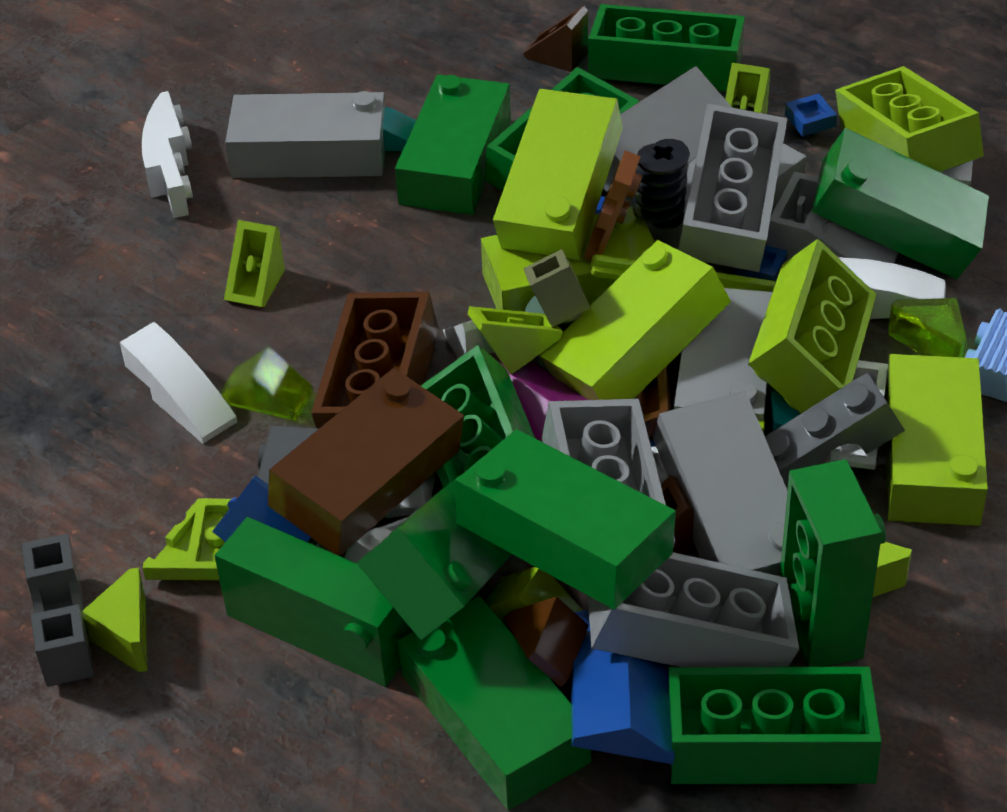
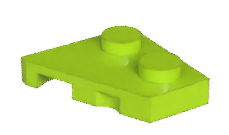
M198 498L186 512L185 519L175 525L165 537L167 545L155 559L148 557L143 562L142 569L145 580H219L214 555L223 546L225 541L212 531L230 509L228 502L231 499Z

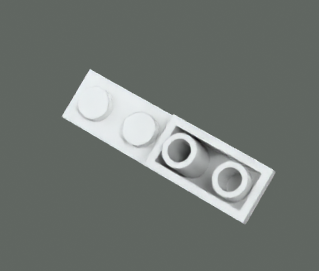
M166 91L159 94L147 115L142 134V157L151 198L167 195L173 217L178 218L189 215L186 199L193 198L188 175H185L184 166L189 165L186 150L192 148V142L188 127L184 124L180 104L173 105L169 92Z

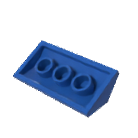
M589 610L575 612L589 627L578 656L573 662V669L571 671L572 746L673 764L675 752L672 751L668 687L669 665L592 649Z

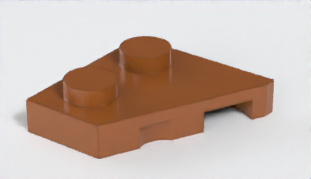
M626 150L624 151L602 203L583 259L591 262L593 255H603L615 223H623L631 203L630 200L625 198L626 196L634 198L642 175L635 173L641 156Z

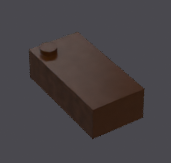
M429 292L348 293L311 411L316 428L322 427L393 368L420 386L425 383L439 329Z
M393 368L269 469L268 507L329 551L340 556L459 452L464 415Z

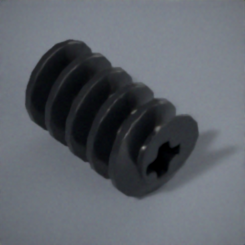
M663 139L642 147L637 153L641 157L635 173L642 175V178L634 196L633 211L634 215L641 221L657 228L672 229L677 228L682 223L684 217L690 152L683 141Z

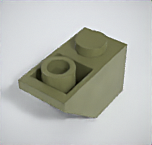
M562 249L523 268L530 287L552 327L560 323H570L578 319L584 311L591 308L577 275Z

